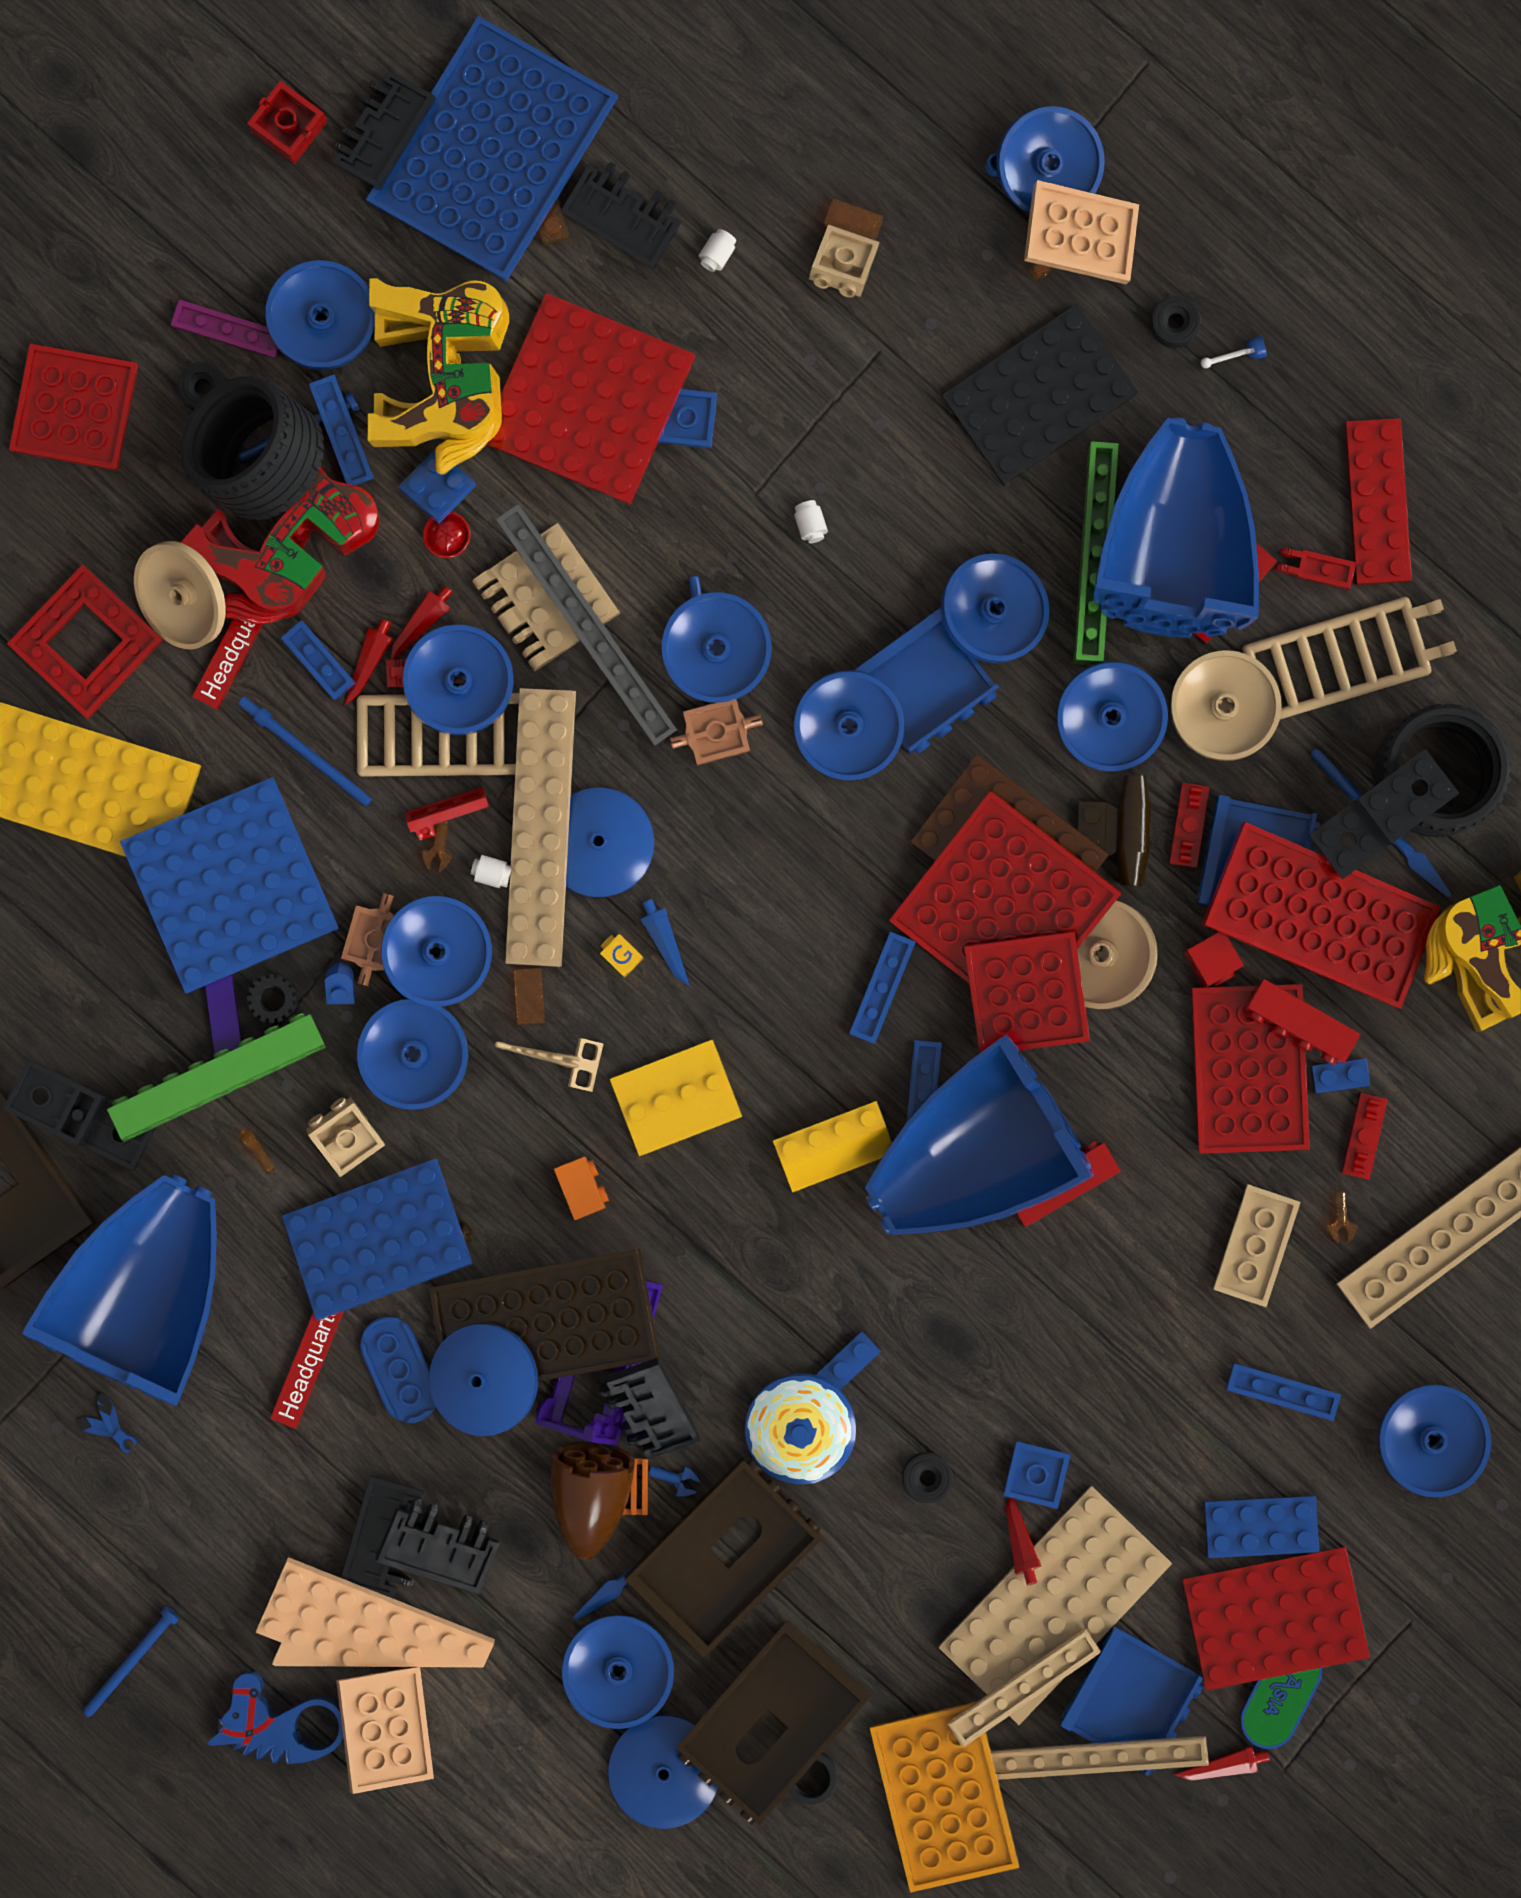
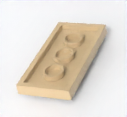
M1247 1184L1213 1290L1267 1307L1301 1202Z

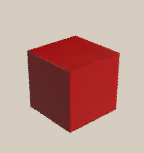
M1220 932L1183 952L1203 988L1213 983L1217 986L1235 976L1234 971L1244 966L1227 935Z

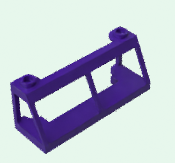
M646 1280L654 1319L663 1285ZM638 1364L616 1367L615 1372L630 1368ZM575 1375L557 1378L552 1398H546L537 1407L535 1424L589 1442L617 1445L621 1434L620 1425L625 1420L622 1407L610 1409L605 1404L603 1414L596 1413L593 1421L586 1425L584 1430L563 1424L562 1421Z

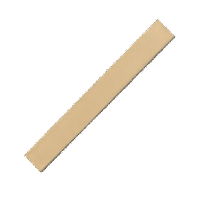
M1206 1736L991 1750L998 1780L1209 1765Z

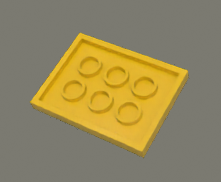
M713 1040L610 1079L639 1156L742 1117Z

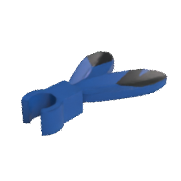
M99 1394L97 1405L102 1420L90 1417L80 1418L76 1421L78 1427L88 1433L112 1437L120 1445L123 1452L131 1453V1450L125 1447V1441L130 1439L133 1441V1444H138V1440L134 1436L128 1435L123 1429H120L114 1404L106 1394Z

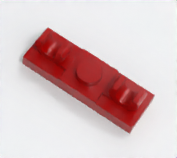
M1181 783L1169 864L1197 868L1209 787Z
M1359 1093L1341 1171L1342 1174L1367 1180L1370 1179L1388 1099Z

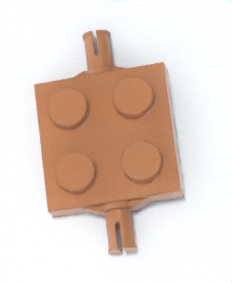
M736 699L729 702L714 703L684 711L686 734L670 738L673 749L689 745L694 752L698 766L750 752L747 741V729L763 725L760 714L744 718L739 711Z
M382 894L379 909H367L360 906L355 908L341 959L354 962L362 967L358 984L368 986L372 970L384 971L381 961V942L388 923L394 917L389 912L394 898L392 895Z

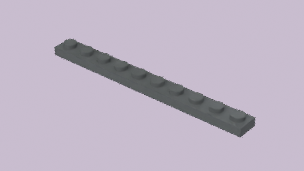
M517 504L498 517L496 522L653 745H657L677 731L520 505Z

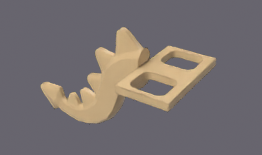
M579 1038L575 1056L514 1046L505 1042H495V1047L572 1068L568 1086L592 1092L603 1043ZM585 1043H591L596 1046L593 1060L582 1058ZM579 1070H585L590 1073L586 1087L577 1086L575 1083Z

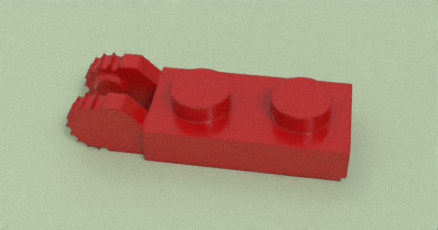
M1280 548L1279 555L1285 558L1300 559L1299 566L1296 568L1286 564H1277L1275 571L1296 576L1298 579L1350 590L1356 562L1307 550L1298 551L1290 548Z

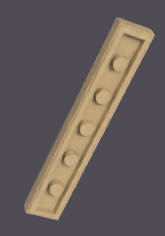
M1083 1628L947 1722V1725L961 1746L965 1747L1100 1654L1101 1651L1088 1631Z

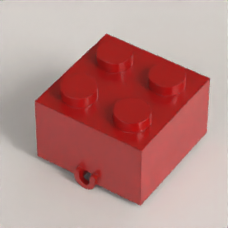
M279 81L267 98L263 97L260 100L259 109L247 124L251 133L295 165L326 125L327 119L321 110L282 81Z

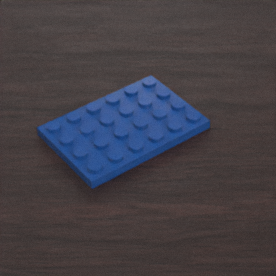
M438 1159L430 1160L282 1216L316 1320L325 1319L473 1264Z

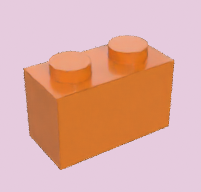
M582 1157L554 1169L574 1220L606 1208L604 1202L609 1201L604 1186L598 1187L594 1177L599 1174L593 1160L588 1161L586 1157Z

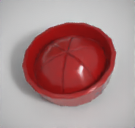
M450 512L440 524L432 518L428 519L423 530V540L425 546L432 554L440 558H452L460 555L467 548L471 532L468 523L461 515Z

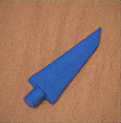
M653 899L642 903L648 915L640 919L642 924L646 927L673 975L690 987L666 909L657 911Z

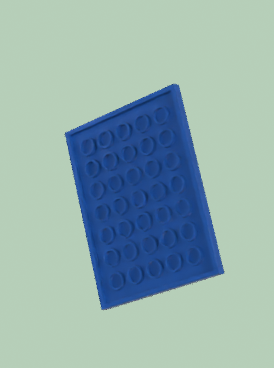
M478 16L432 90L431 94L435 95L436 101L381 191L373 187L366 201L507 282L617 101L618 95Z

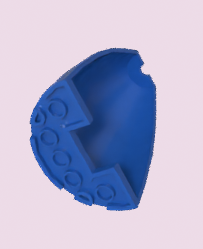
M1167 418L1133 466L1114 505L1100 554L1094 587V602L1101 605L1100 611L1110 619L1120 618L1124 620L1123 625L1155 635L1191 638L1193 633L1205 632L1206 636L1213 637L1227 634V629L1236 627L1241 630L1252 624L1259 614V570L1256 534L1245 486L1221 428L1214 427L1209 423H1198L1196 427L1189 426L1183 418Z
M1007 1035L970 1060L931 1094L905 1124L878 1164L865 1187L869 1194L866 1199L874 1211L879 1209L883 1219L880 1220V1224L888 1235L890 1233L892 1235L933 1233L968 1228L1003 1219L1052 1199L1094 1176L1091 1164L1084 1152L1079 1150L1081 1145L1047 1088L1040 1081L1035 1080L1038 1077L1027 1059L1021 1053L1018 1054V1047Z
M171 1174L170 1177L163 1175L132 1197L88 1237L75 1251L47 1290L22 1333L25 1337L37 1341L40 1345L56 1353L61 1352L65 1354V1357L130 1388H138L140 1392L157 1400H163L165 1403L177 1406L194 1365L209 1316L215 1280L217 1242L215 1199L210 1197L212 1192L200 1186H197L195 1190L185 1186L187 1180L175 1174Z

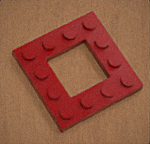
M82 564L7 644L84 717L89 719L159 646L163 639ZM85 604L123 639L86 679L48 645Z

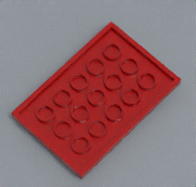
M1302 984L1276 985L1303 1001ZM1257 986L1191 988L1198 1154L1310 1150L1305 1049L1296 1044L1298 1039L1291 1035L1285 1038L1272 1030L1274 1026L1264 1021L1263 1024H1260L1248 1017L1250 1012L1244 1008Z
M1346 1547L1182 1579L1206 1691L1370 1658Z

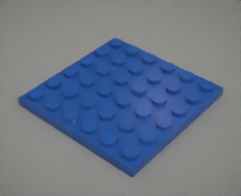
M274 777L120 841L185 994L339 929Z

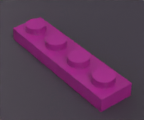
M179 299L171 322L172 328L276 360L279 350L274 345L266 326Z

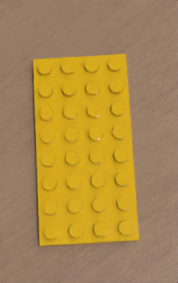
M0 702V818L126 857L120 841L186 814L201 765Z

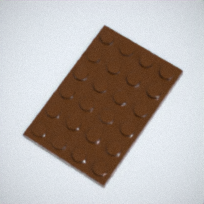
M979 754L975 756L911 841V843L936 861L988 793L993 791L1095 872L1109 855L1108 852Z

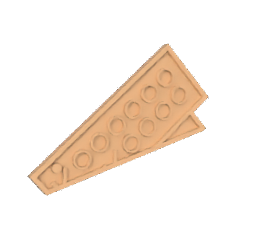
M289 1557L256 1630L258 1634L281 1642L273 1659L272 1665L484 1667L495 1641L491 1637Z

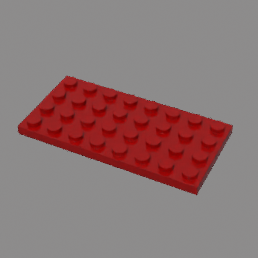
M1242 822L1202 925L1394 1008L1401 1009L1426 946L1430 928L1436 920L1440 906L1357 870L1341 880L1323 855L1252 824Z

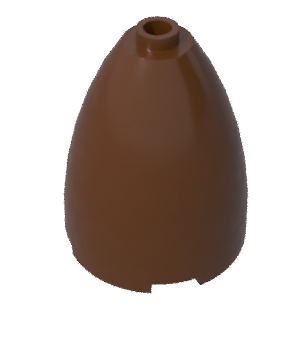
M578 1442L561 1445L557 1453L551 1454L550 1481L555 1516L563 1539L570 1551L578 1559L590 1560L593 1556H596L611 1538L623 1515L632 1486L635 1459L629 1452L621 1448L615 1447L613 1451H610L606 1448L596 1447V1443Z

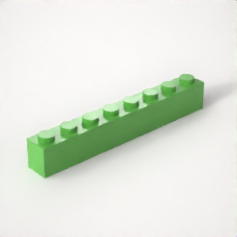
M1091 442L1088 447L1073 664L1094 665L1104 661L1107 616L1100 611L1101 605L1094 602L1093 596L1100 554L1114 508L1119 443Z
M304 1013L294 1016L289 1020L290 1024L282 1028L276 1025L265 1030V1036L256 1040L254 1037L247 1038L239 1043L240 1047L233 1051L224 1049L214 1054V1059L205 1064L202 1060L190 1065L188 1072L181 1075L176 1072L162 1079L164 1083L156 1087L150 1084L137 1091L138 1095L130 1099L124 1096L113 1101V1107L107 1110L121 1140L126 1142L326 1048L312 1016H305Z

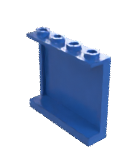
M941 608L855 669L879 678L897 696L904 714V736L901 744L909 755L914 751L918 755L931 745L928 741L937 735L941 738L953 729L951 724L956 720L960 719L963 722L975 713L973 708L978 704L982 703L985 706L997 697L995 692L999 688L997 684L994 685L977 660L963 652L950 638L944 626Z
M1217 796L1196 905L1209 907L1242 822L1252 824L1315 852V848H1311L1312 840L1308 835L1320 827V822L1316 821L1317 814L1312 813L1309 815L1233 800L1229 796Z
M1114 1625L1099 1648L1101 1653L1094 1657L1058 1721L1060 1726L1068 1731L1077 1733L1092 1743L1175 1738L1176 1732L1174 1730L1178 1722L1183 1723L1190 1711V1708L1187 1706L1192 1697L1196 1699L1204 1686L1201 1683L1202 1676ZM1157 1769L1141 1771H1143L1145 1775L1149 1776L1151 1771L1156 1772Z

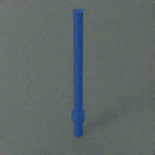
M245 696L240 700L238 705L253 716V721L258 725L268 728L363 806L367 807L373 799L271 718L272 714L265 708L260 709Z

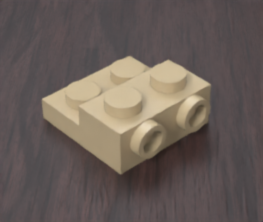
M828 225L812 265L809 279L813 280L814 284L819 288L826 289L830 286L839 289L840 293L845 297H854L855 295L861 297L880 242Z
M352 1097L347 1100L340 1098L331 1105L332 1111L325 1116L322 1114L314 1116L308 1122L309 1127L306 1128L310 1139L340 1177L385 1146L384 1141L369 1123L367 1117Z

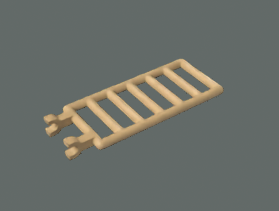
M1407 597L1244 645L1242 648L1244 654L1255 659V653L1271 649L1288 706L1281 708L1280 719L1427 676L1432 671L1429 661L1452 655L1457 650L1454 641L1426 650L1416 619L1441 613L1444 610L1441 599L1412 608L1410 599ZM1400 609L1402 610L1419 667L1403 671L1386 617L1387 613ZM1373 617L1376 618L1393 673L1379 679L1376 677L1360 625V621ZM1347 625L1350 627L1366 678V683L1352 687L1350 686L1333 629ZM1320 633L1324 635L1340 687L1339 691L1326 695L1324 694L1307 637ZM1297 641L1314 696L1312 699L1299 703L1281 645Z
M512 693L509 704H519L520 693ZM405 694L360 695L357 698V774L359 776L515 775L516 764H504V712L493 723L494 764H477L476 732L466 735V765H450V734L439 732V765H422V721L411 709L412 765H395V705H409ZM384 705V765L368 766V706Z

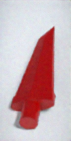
M444 586L437 595L431 591L426 594L424 600L393 643L390 660H395L451 609L445 604L447 599L453 594L447 586Z
M381 618L376 631L368 628L353 675V680L356 684L349 689L344 706L361 694L388 645L391 644L393 638L386 635L391 622Z
M1009 1497L1006 1513L1015 1574L1024 1573L1026 1585H1034L1037 1583L1034 1570L1041 1567L1040 1559L1037 1557L1015 1498Z
M1248 1746L1211 1760L1208 1766H1195L1173 1775L1192 1781L1245 1773L1252 1774L1258 1772L1257 1764L1268 1762L1270 1759L1267 1750L1254 1753L1252 1746Z

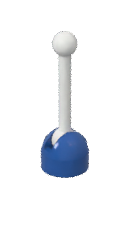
M1257 336L1247 342L1245 349L1212 359L1203 358L1201 366L1209 368L1211 364L1245 354L1252 359L1267 357L1262 336Z

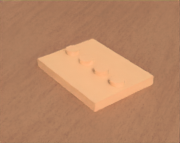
M1037 180L1033 185L1024 261L1127 284L1131 278L1139 204Z
M409 1667L336 1680L350 1793L355 1794L434 1779L420 1667Z

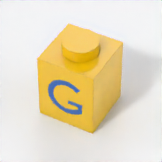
M620 934L616 937L613 935L609 936L601 945L604 950L600 954L624 978L644 959Z

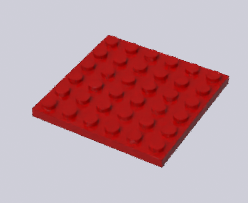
M546 293L501 393V426L497 434L487 442L486 446L631 505L696 356L692 352Z
M990 791L889 921L969 983L965 945L1075 931L1078 949L1122 892L997 794Z

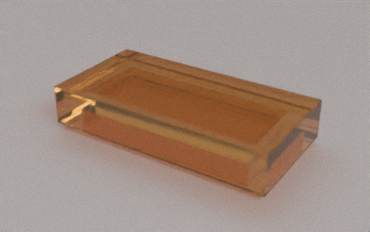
M542 968L514 970L517 1025L545 1023Z

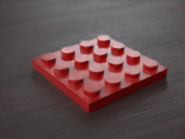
M30 344L9 450L14 453L118 471L139 367L138 363Z
M1075 931L964 946L980 1053L1005 1035L1015 1043L1019 1050L1090 1041Z

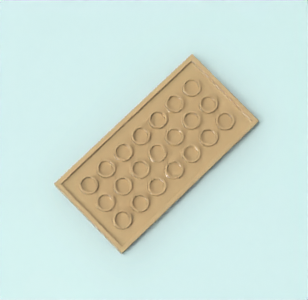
M1091 1485L1034 1544L1033 1547L1041 1563V1567L1034 1570L1037 1583L1027 1586L1024 1573L1016 1575L1013 1567L938 1646L986 1694L998 1688L1083 1628L1088 1631L1097 1644L1171 1566L1172 1563ZM1062 1680L1015 1711L1010 1717L1020 1725Z

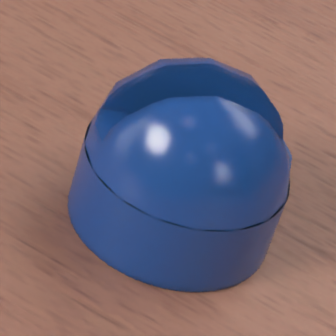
M997 153L991 154L985 165L987 173L992 177H998Z

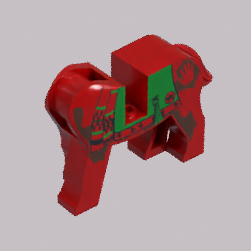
M320 467L310 489L275 524L263 543L260 552L248 548L233 535L225 515L219 509L202 528L196 524L181 543L197 551L211 566L217 578L235 585L245 593L244 595L231 592L224 597L225 618L252 624H266L297 615L327 577L323 566L297 545V543L300 546L303 545L310 537L311 533L308 531L310 527L342 555L346 556L373 539L379 527V514L373 498L367 491L358 486L331 480Z

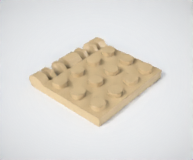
M557 523L540 534L603 625L619 615V610L560 525ZM518 551L491 569L484 571L472 581L478 591L498 580L497 583L487 588L481 594L484 599L493 597L502 589L505 590L508 596L497 601L492 606L491 610L494 613L514 603L515 606L501 614L498 620L508 634L515 632L526 623L529 625L528 628L514 636L512 640L517 644L523 642L533 633L536 635L539 641L526 647L522 652L523 656L528 658L541 648H545V650L528 661L534 671L540 669L580 641Z

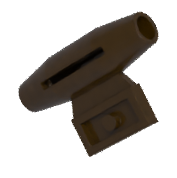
M1142 775L1124 776L1118 808L1107 802H1079L1078 830L1108 852V856L1116 853L1121 886H1143L1149 857L1151 808L1147 778Z

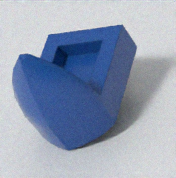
M342 960L332 965L326 972L325 990L327 1004L355 1003L353 970Z

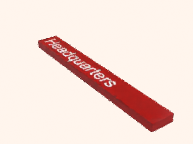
M310 527L308 531L312 534L313 529ZM306 541L303 545H301V546H300L298 543H297V545H298L300 548L304 549V547H305L307 541ZM233 619L192 696L193 698L216 710L219 709L263 624H252Z
M313 1312L270 1419L297 1429L344 1312L322 1320H316Z

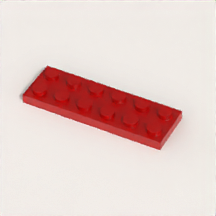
M1401 418L1347 421L1345 423L1353 555L1354 562H1356L1355 584L1371 585L1411 582Z

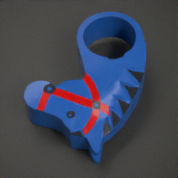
M246 1671L235 1680L230 1710L218 1719L219 1733L208 1742V1745H227L242 1755L272 1763L293 1764L316 1760L335 1750L344 1739L340 1706L336 1700L330 1697L315 1696L280 1714H273L267 1699L262 1696L264 1687L262 1676L256 1671ZM321 1705L329 1708L336 1715L339 1722V1733L333 1743L326 1746H314L305 1740H301L302 1736L296 1729L298 1728L299 1716L305 1708Z

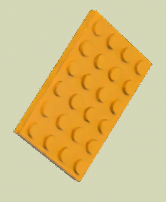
M976 1702L870 1726L910 1893L1019 1868L986 1732L965 1747H962L947 1725L948 1721Z

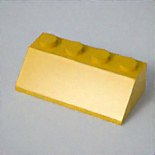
M877 1101L773 1140L792 1193L881 1159L892 1144Z

